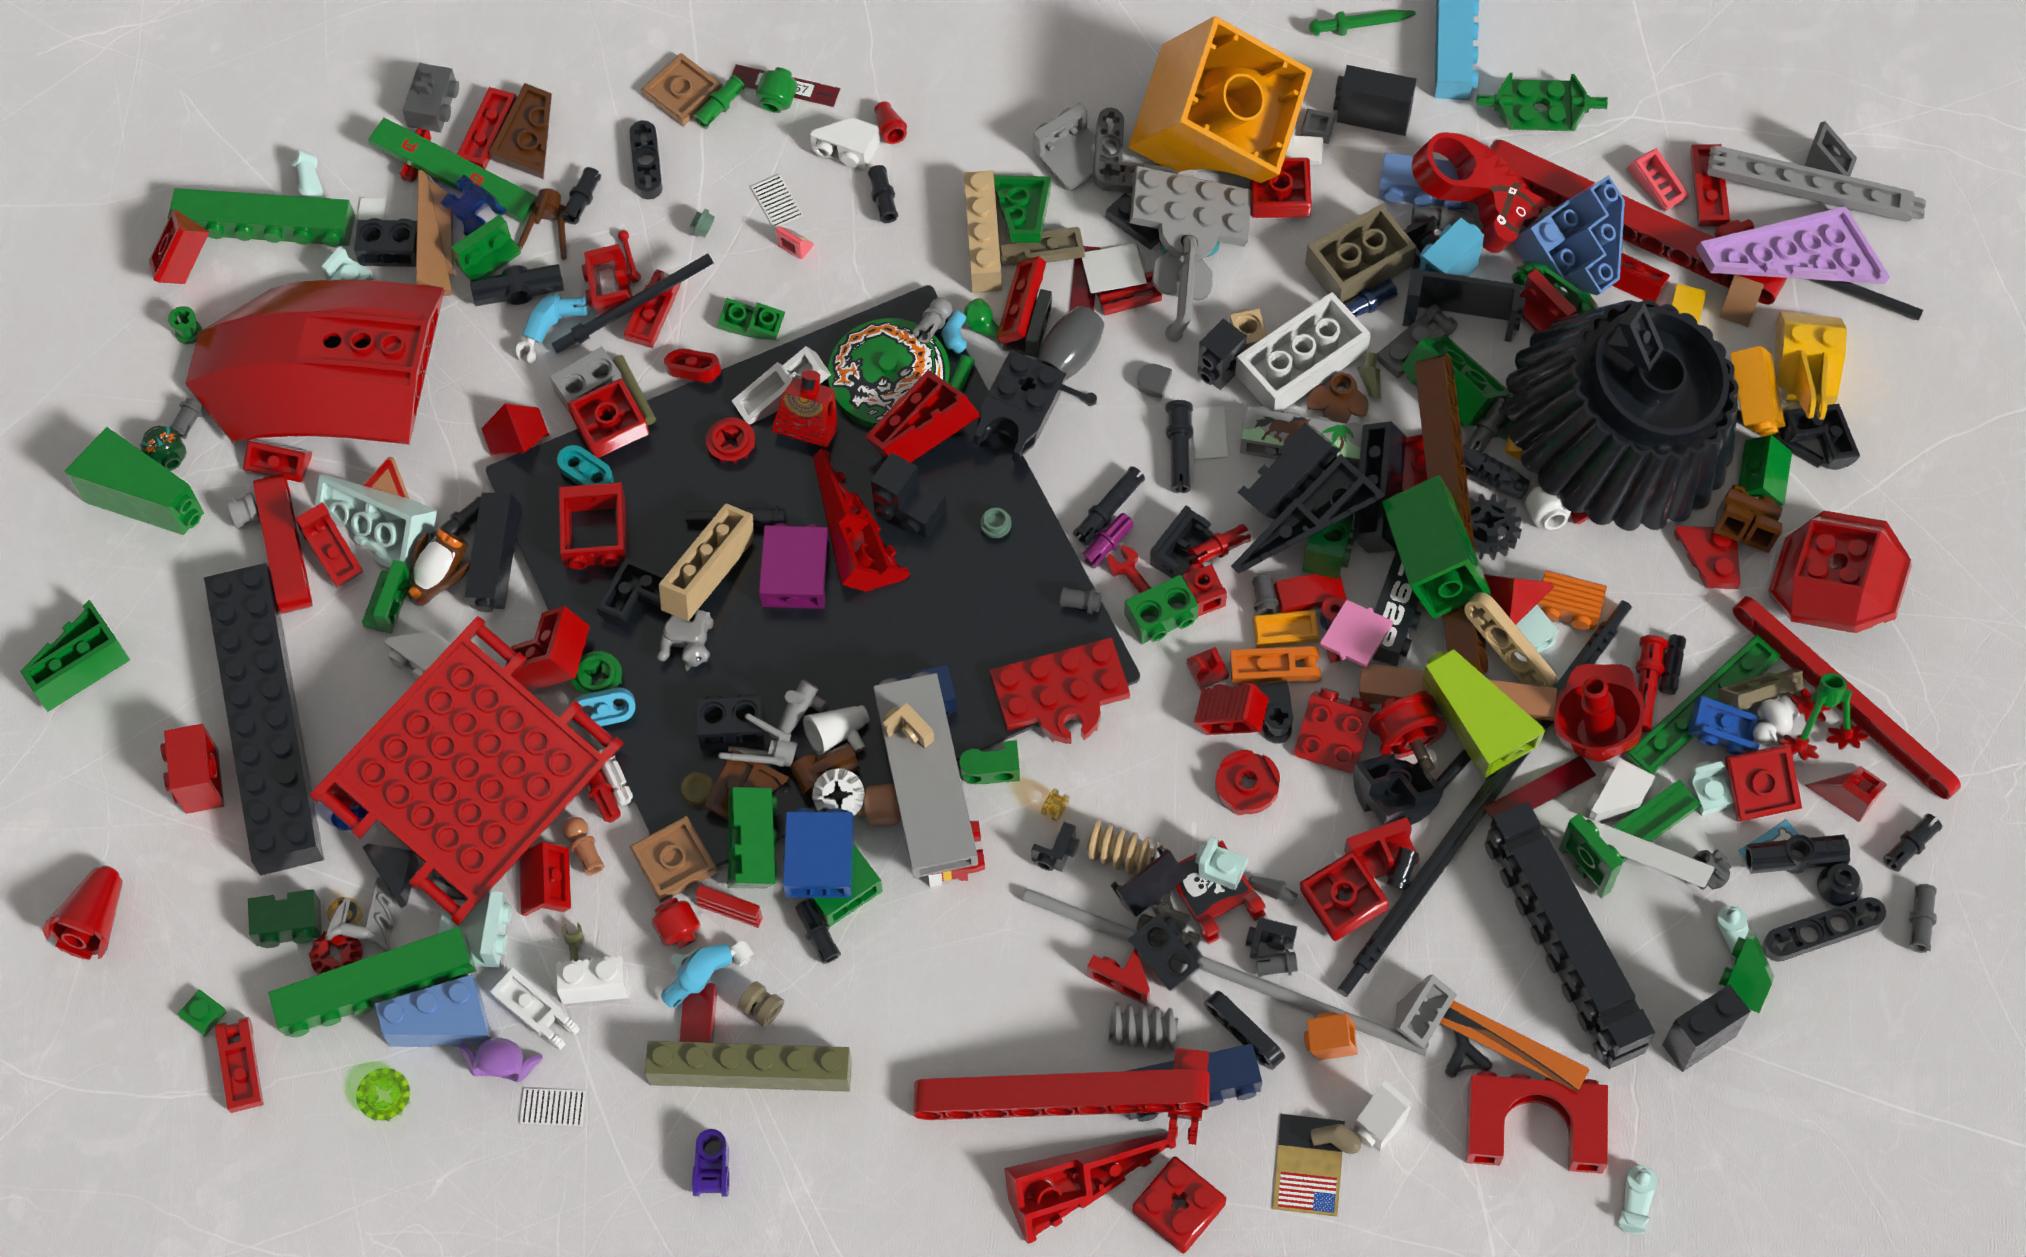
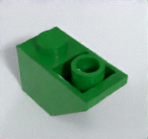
M1748 930L1745 939L1738 937L1731 954L1737 958L1732 969L1725 967L1718 985L1725 988L1730 984L1750 1010L1760 1013L1773 983L1774 975L1756 933Z

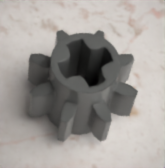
M1718 849L1713 854L1709 850L1700 851L1692 858L1714 867V871L1706 886H1698L1700 889L1704 890L1707 886L1712 890L1718 889L1729 880V869L1732 866L1726 862L1728 858Z

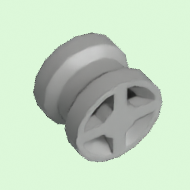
M252 492L246 493L240 499H227L228 508L236 528L243 527L246 522H260L258 507Z

